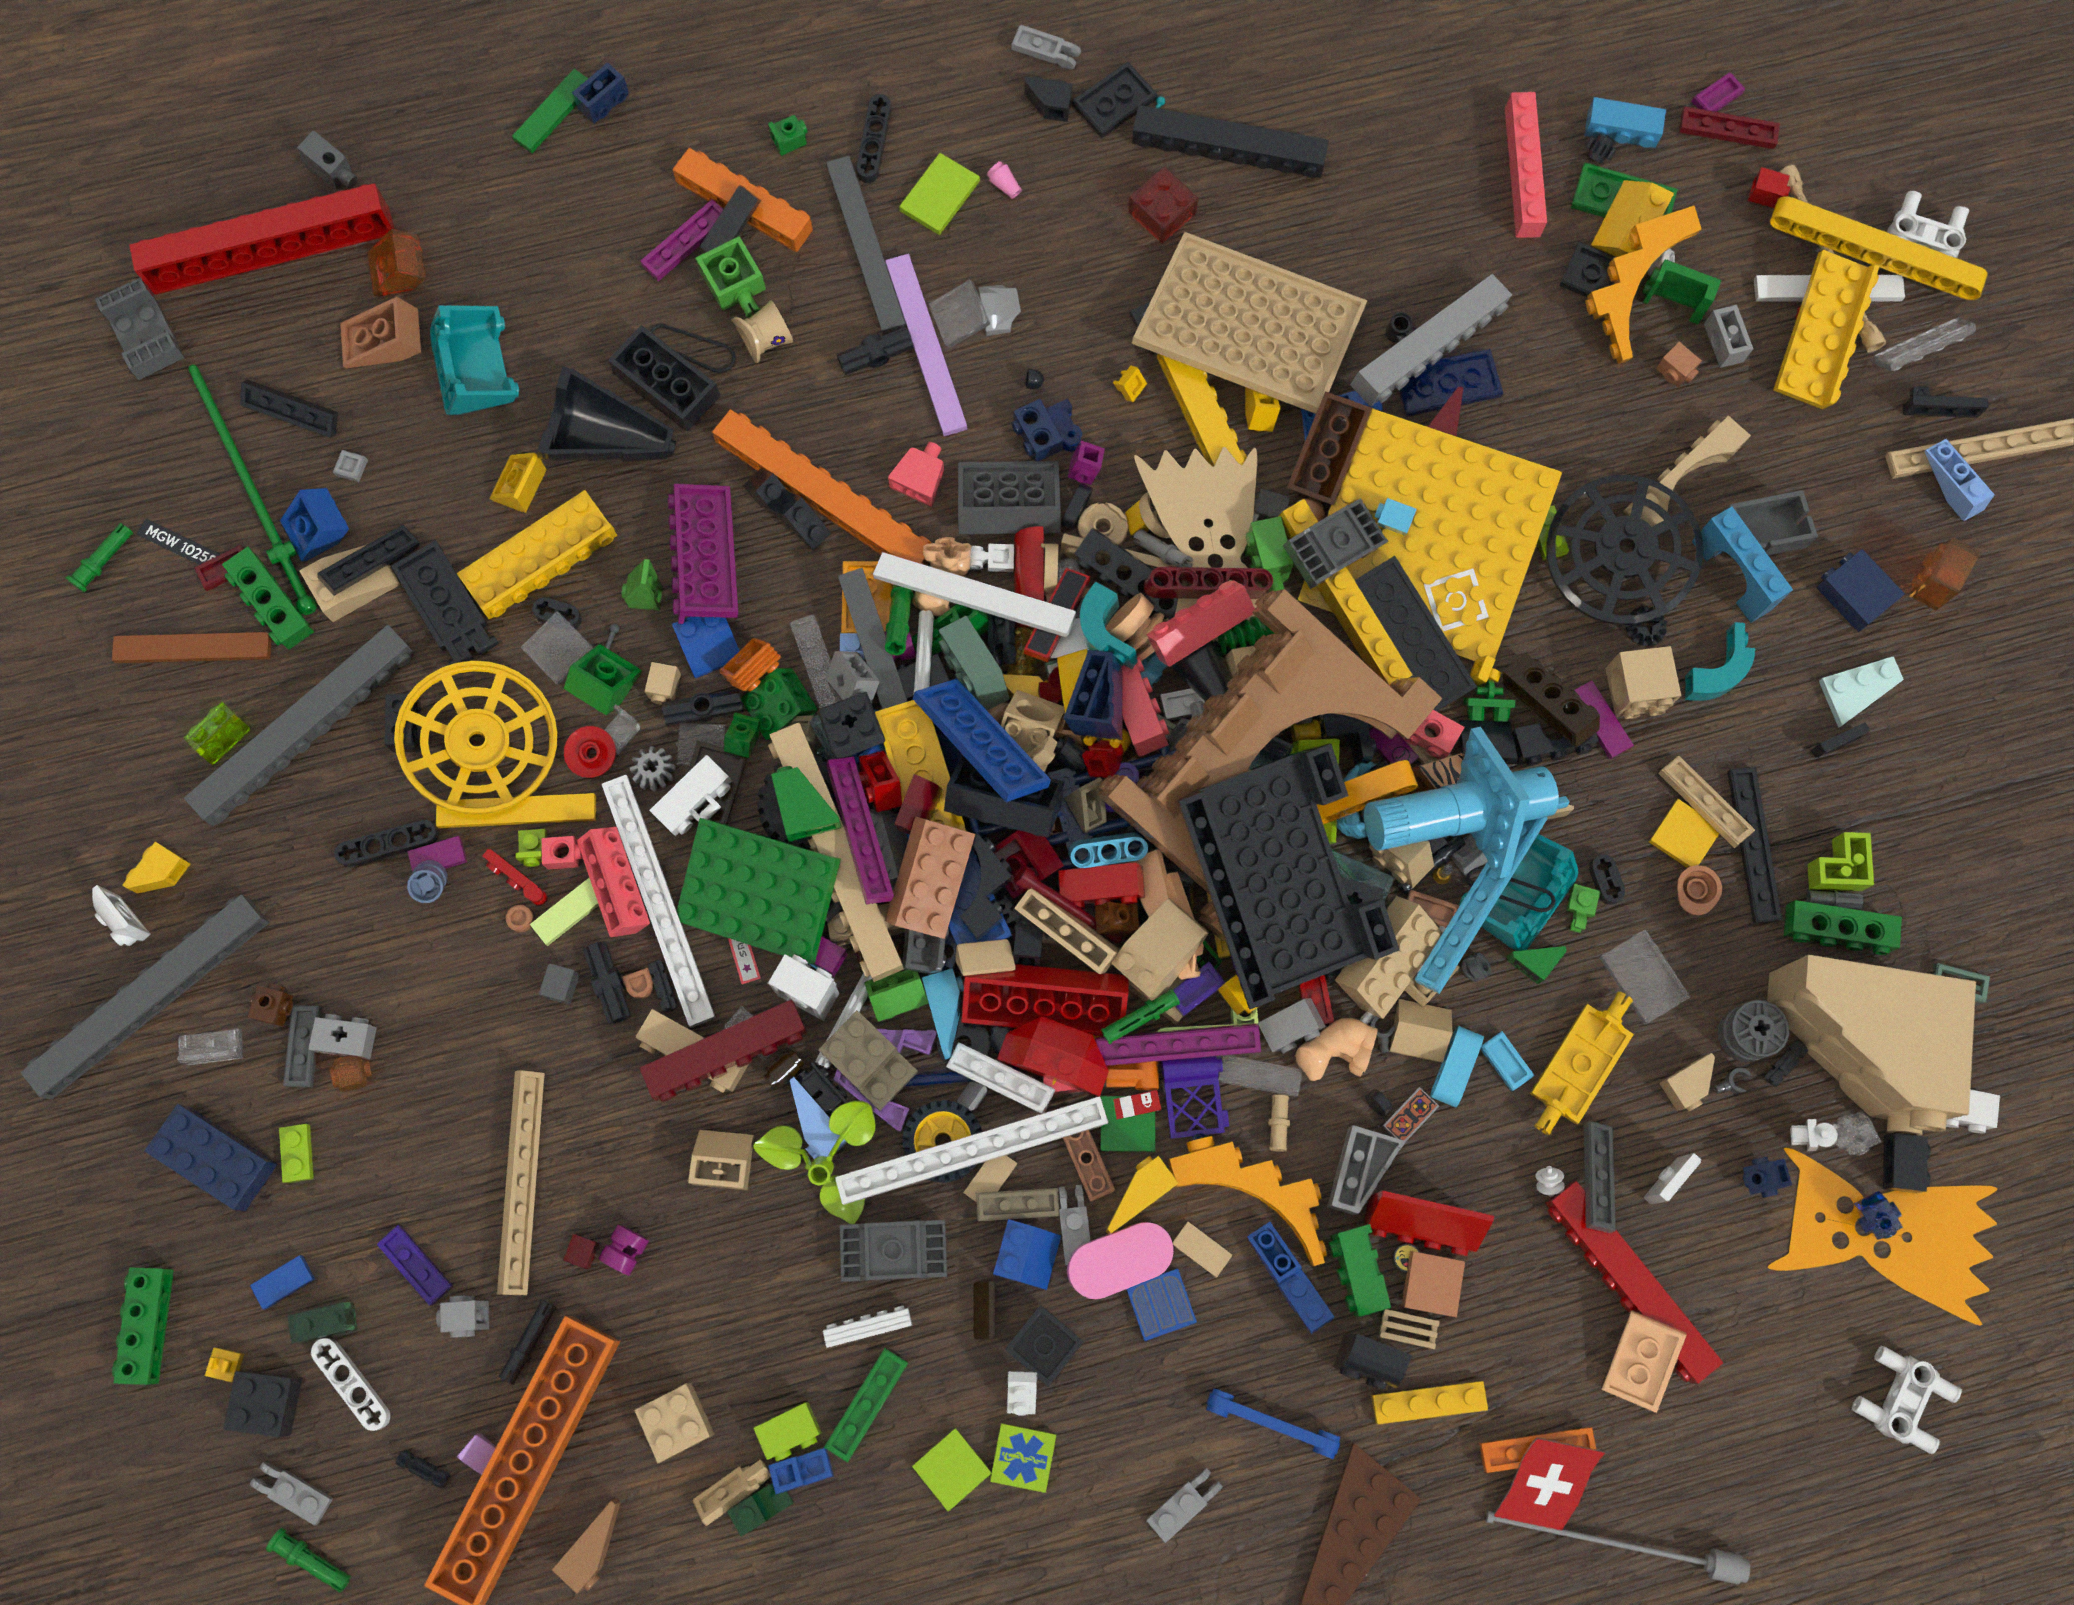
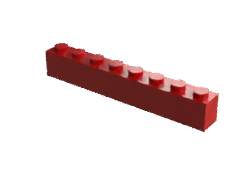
M1577 1181L1569 1183L1561 1193L1555 1194L1545 1202L1549 1207L1547 1211L1551 1218L1557 1223H1562L1567 1230L1565 1234L1574 1245H1579L1585 1252L1583 1255L1585 1260L1593 1268H1598L1603 1275L1601 1277L1602 1281L1610 1290L1613 1291L1615 1289L1621 1297L1619 1301L1626 1311L1630 1313L1632 1310L1686 1333V1338L1676 1361V1368L1674 1369L1684 1382L1688 1381L1689 1383L1699 1384L1723 1364V1361L1617 1230L1607 1233L1586 1228L1585 1191Z

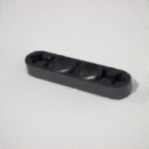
M883 94L874 95L868 105L857 162L858 177L865 183L876 181L880 173L891 115L890 100ZM879 104H884L881 108V116L877 115V107H879ZM873 124H880L883 127L879 132H873L869 128ZM869 145H876L879 148L875 153H868L865 149ZM867 161H870L872 170L869 173H864L867 169Z
M420 820L344 841L336 847L334 856L343 866L353 867L433 844L438 840L439 830L431 821ZM425 827L432 830V832L428 833V838L425 839L422 835L414 836L416 841L413 842L411 830L416 835L423 833V828ZM399 833H404L407 837L405 844L399 847L395 846L393 843L394 837ZM374 840L379 841L381 844L380 850L375 854H370L367 850L368 844ZM346 849H350L353 852L361 850L364 855L362 857L360 853L356 852L350 855L349 860L342 857V855L346 854Z

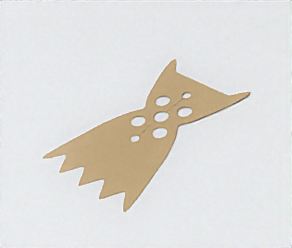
M1226 447L1222 448L1214 466H1211L1197 449L1193 450L1185 468H1182L1167 450L1164 451L1156 470H1153L1137 455L1134 456L1138 471L1163 526L1180 552L1192 557L1193 562H1190L1193 563L1192 567L1212 568L1208 564V557L1211 554H1218L1223 559V565L1220 568H1248L1241 562L1240 557L1247 545L1246 532H1249L1254 515L1257 474L1256 448H1253L1243 465H1240ZM1207 518L1213 521V526L1210 528L1204 525V520ZM1228 534L1235 539V546L1232 549H1225L1221 546L1220 538L1223 535ZM1192 537H1199L1203 540L1204 548L1201 551L1196 552L1189 547V540ZM1183 580L1182 585L1188 587L1186 581ZM1254 580L1255 584L1261 587L1259 582ZM1178 599L1175 614L1182 609L1193 606L1197 603L1198 599ZM1251 599L1254 608H1256L1255 602L1257 599Z

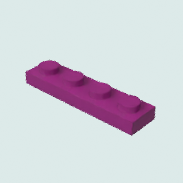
M713 199L646 255L640 261L642 267L657 281H660L702 244L723 209Z

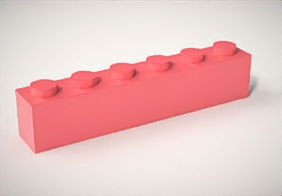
M1511 92L1505 107L1515 233L1516 238L1540 237L1547 224L1536 93Z

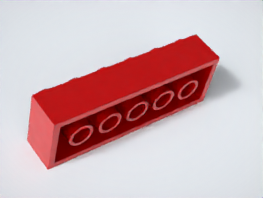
M1015 964V970L968 975L965 976L962 1023L1019 1028L1043 1016L1093 1036H1103L1102 1028L1104 1029L1126 1016L1129 979L1125 975L1099 974L1089 971Z

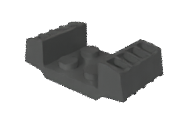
M140 277L95 298L101 313L109 320L124 350L121 354L127 366L138 380L158 370H162L164 367L172 365L179 360L185 359L159 303Z
M1360 498L1289 539L1283 547L1309 588L1312 589L1360 558L1363 559L1389 541L1381 532L1382 530L1378 527L1375 519H1373Z
M945 1220L840 1225L841 1282L947 1277Z

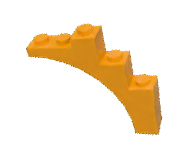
M1695 206L1636 224L1631 229L1629 239L1632 248H1636L1637 251L1613 258L1609 263L1610 267L1607 268L1609 279L1611 282L1614 281L1615 284L1592 291L1587 296L1586 308L1589 315L1593 314L1594 320L1602 317L1605 319L1602 322L1605 334L1610 336L1612 342L1610 352L1612 358L1617 359L1618 364L1627 362L1633 357L1629 340V317L1633 298L1641 279L1651 264L1662 253L1675 244L1695 236L1702 230Z
M1233 1142L1168 1160L1170 1172L1178 1182L1175 1187L1193 1184L1220 1185L1240 1190L1259 1199L1276 1211L1291 1227L1303 1246L1310 1266L1325 1263L1323 1257L1327 1256L1323 1240L1318 1241L1316 1230L1319 1229L1315 1213L1311 1214L1309 1210L1319 1206L1318 1200L1322 1199L1317 1183L1313 1184L1312 1178L1280 1187L1279 1182L1282 1181L1281 1172L1278 1165H1273L1272 1160L1240 1169L1239 1164L1243 1163L1239 1147L1234 1148Z

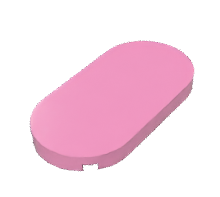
M1139 1222L1076 1248L1070 1258V1262H1068V1280L1073 1289L1084 1297L1090 1299L1105 1298L1155 1278L1165 1272L1173 1257L1172 1240L1169 1234L1157 1224Z

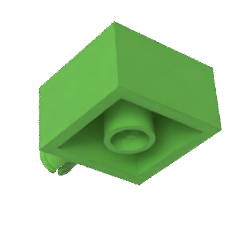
M740 236L696 257L700 274L722 311L739 303L749 319L753 316L751 314L752 311L755 314L760 310L752 296L766 290L763 276Z
M1279 516L1251 522L1249 532H1246L1247 545L1244 550L1245 556H1250L1252 565H1249V568H1262L1271 573L1273 584L1269 592L1283 590V582L1288 581L1294 563L1283 547L1287 542L1282 518Z

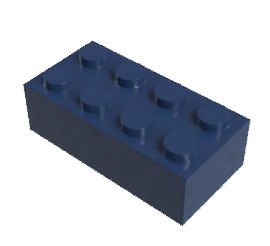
M181 1104L176 1105L144 1150L231 1209L239 1211L247 1210L278 1165L193 1108Z

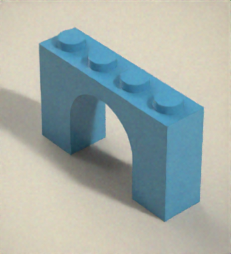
M1733 507L1711 518L1700 531L1703 540V558L1706 562L1718 554L1726 552L1738 563L1743 571L1747 589L1745 594L1736 603L1750 623L1772 611L1793 591L1792 587ZM1694 538L1692 542L1696 547V540Z

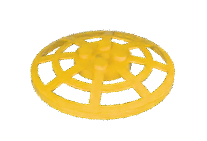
M467 661L438 669L426 676L412 689L399 710L395 724L394 741L397 758L403 773L410 784L422 796L450 811L481 815L513 807L537 790L553 765L557 750V728L550 704L531 680L518 671L504 665L486 661ZM473 671L496 674L491 689L472 687L460 690L457 689L452 675ZM506 678L526 689L539 706L525 713L513 699L501 693ZM442 680L448 695L439 700L426 717L411 711L418 698L433 684ZM470 696L488 697L484 709L467 710L462 698ZM498 701L508 706L517 715V718L504 723L499 716L494 714ZM450 703L453 704L458 715L448 725L434 721L443 708ZM542 716H545L549 731L547 757L532 753L533 732L530 723ZM406 721L422 727L420 746L423 758L409 763L405 756L403 729ZM523 727L525 734L524 751L509 746V733ZM430 731L444 735L446 749L432 755L430 754L428 744ZM474 734H480L485 738V741L481 746H473L469 742L470 737ZM505 756L519 760L520 762L516 768L502 779L496 766ZM451 759L461 768L456 781L446 776L436 764ZM528 763L542 766L543 768L534 782L521 794L512 798L506 785L513 782L526 768ZM429 768L438 780L452 788L447 801L429 792L417 780L413 772ZM471 771H486L492 782L491 784L481 786L466 785ZM496 790L503 802L495 806L481 808L457 805L463 792L480 794Z

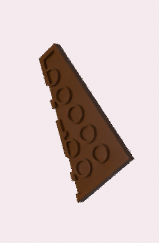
M1353 1442L1299 1605H1345L1421 1501L1420 1497Z

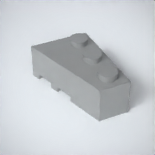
M1350 1126L1347 1129L1327 1207L1351 1215L1359 1214L1406 1141L1358 1126Z

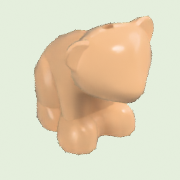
M944 537L935 540V543L923 546L924 558L930 562L931 567L965 577L968 573L971 555V545L969 543L962 544L956 542L955 538ZM917 591L914 592L913 604L921 611L930 610L933 616H941L950 610L949 601Z
M1354 1018L1336 1020L1319 1032L1320 1036L1305 1042L1298 1048L1294 1055L1296 1062L1310 1081L1322 1078L1331 1057L1344 1059L1349 1063L1350 1072L1361 1077L1369 1064L1378 1029Z

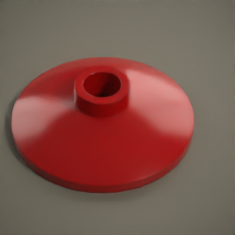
M585 726L574 731L567 739L564 747V759L568 768L576 775L584 778L598 777L607 772L616 756V746L613 738L605 730L595 726ZM595 749L596 756L590 758L589 751Z

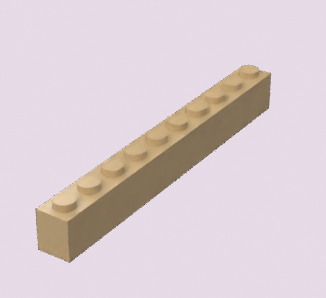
M800 723L769 734L773 743L768 744L773 758H779L782 767H798L838 815ZM839 817L842 828L813 835V838L808 841L813 851L841 859L832 898L834 903L840 901L843 911L839 912L844 927L850 926L854 936L849 937L854 951H861L864 960L859 963L865 977L871 975L873 982L904 968L877 904H865L844 826Z

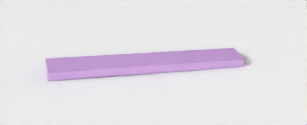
M906 254L885 260L943 436L967 430V424L910 256Z

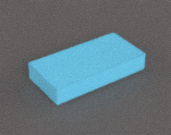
M1503 1031L1481 1045V1051L1511 1092L1535 1076Z

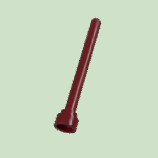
M1023 865L1019 868L1013 878L1015 885L1022 889L1027 888L1029 890L1032 888L1097 931L1094 916L1039 881L1035 871L1028 866ZM1102 934L1114 943H1120L1122 940L1120 936Z

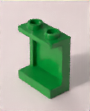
M1664 259L1660 268L1655 267L1650 279L1645 283L1642 293L1646 294L1643 303L1648 304L1654 294L1693 308L1689 321L1699 324L1713 303L1721 280Z

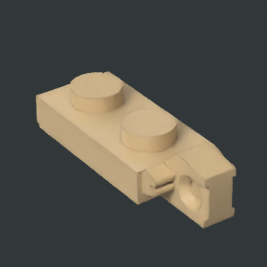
M760 1459L750 1467L747 1466L742 1469L739 1466L694 1498L693 1502L701 1521L706 1526L756 1491L760 1487L759 1485H762L771 1477L765 1463Z

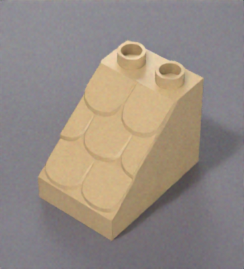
M1813 955L1804 956L1769 973L1767 1002L1776 1005L1784 1013L1789 1023V1030L1805 1044L1808 1049L1807 1053L1839 1081V1086L1850 1099L1870 1117L1887 1120V1132L1922 1136L1923 1130L1946 1131L1947 1119L1969 1115L1976 981Z

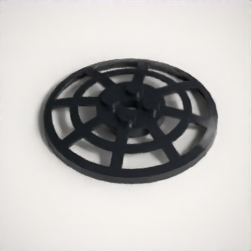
M1635 475L1602 477L1585 484L1573 492L1555 514L1548 530L1546 541V560L1549 573L1564 599L1584 615L1600 622L1614 625H1636L1650 622L1674 609L1688 595L1696 583L1703 559V540L1700 528L1693 512L1684 500L1663 484ZM1616 481L1638 482L1635 495H1615L1605 499L1595 487ZM1648 486L1655 487L1669 495L1679 504L1683 512L1671 517L1660 505L1646 498ZM1586 493L1594 505L1581 516L1575 528L1560 525L1562 517L1568 508L1581 495ZM1619 502L1633 503L1630 516L1619 517L1615 516L1609 505ZM1646 506L1652 509L1664 521L1651 527L1650 524L1641 519L1643 507ZM1599 511L1607 523L1599 532L1585 530L1584 526L1587 521ZM1688 520L1692 525L1696 540L1695 561L1681 556V538L1677 526ZM1667 530H1670L1672 535L1673 553L1659 549L1657 536ZM1557 535L1572 538V557L1576 568L1563 576L1556 559L1555 542ZM1580 540L1594 542L1595 557L1586 563L1582 561ZM1629 541L1633 545V551L1630 553L1623 552L1619 546L1620 542ZM1655 559L1670 564L1665 574L1657 582H1654L1648 571ZM1601 566L1606 572L1613 575L1610 587H1606L1598 582L1589 572ZM1677 567L1691 571V575L1683 589L1671 601L1665 604L1659 589L1671 579ZM1639 576L1645 587L1636 591H1620L1623 578ZM1582 577L1591 588L1607 596L1602 611L1582 601L1572 592L1568 585ZM1649 595L1655 608L1653 611L1638 615L1612 614L1617 599L1633 600Z

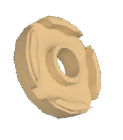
M1096 503L1086 508L1079 517V537L1085 539L1091 528L1094 527L1096 529L1098 523L1106 522L1110 529L1107 532L1101 533L1121 546L1127 537L1128 531L1127 518L1122 510L1111 503Z

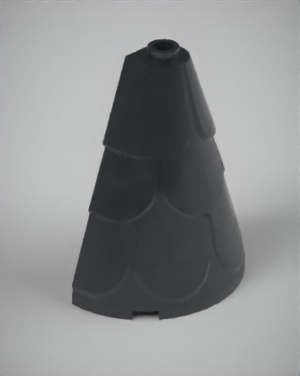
M562 366L556 386L554 407L547 431L543 430L537 457L551 461L621 459L623 462L662 460L667 459L668 454H674L676 441L672 440L674 430L638 406H632L610 390L604 389L576 370Z

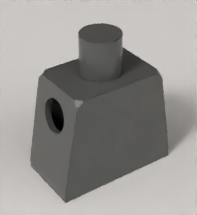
M314 130L297 147L306 168L332 187L338 188L343 183L348 188H352L356 184L358 177L351 172L352 170L347 158Z

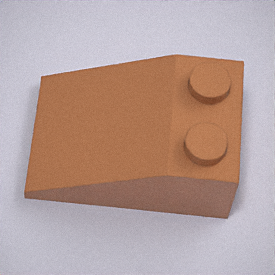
M398 297L340 323L343 367L345 368L403 361L421 352L418 309Z

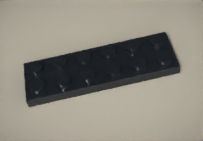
M1396 556L1354 580L1412 673V676L1409 678L1420 677L1442 698L1433 710L1438 711L1477 687Z

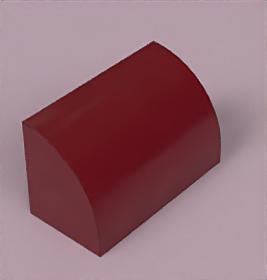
M913 774L895 821L897 829L910 835L915 816L931 821L942 793V788L928 779Z

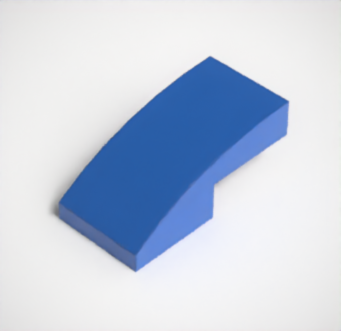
M826 1448L768 1465L776 1494L834 1477Z

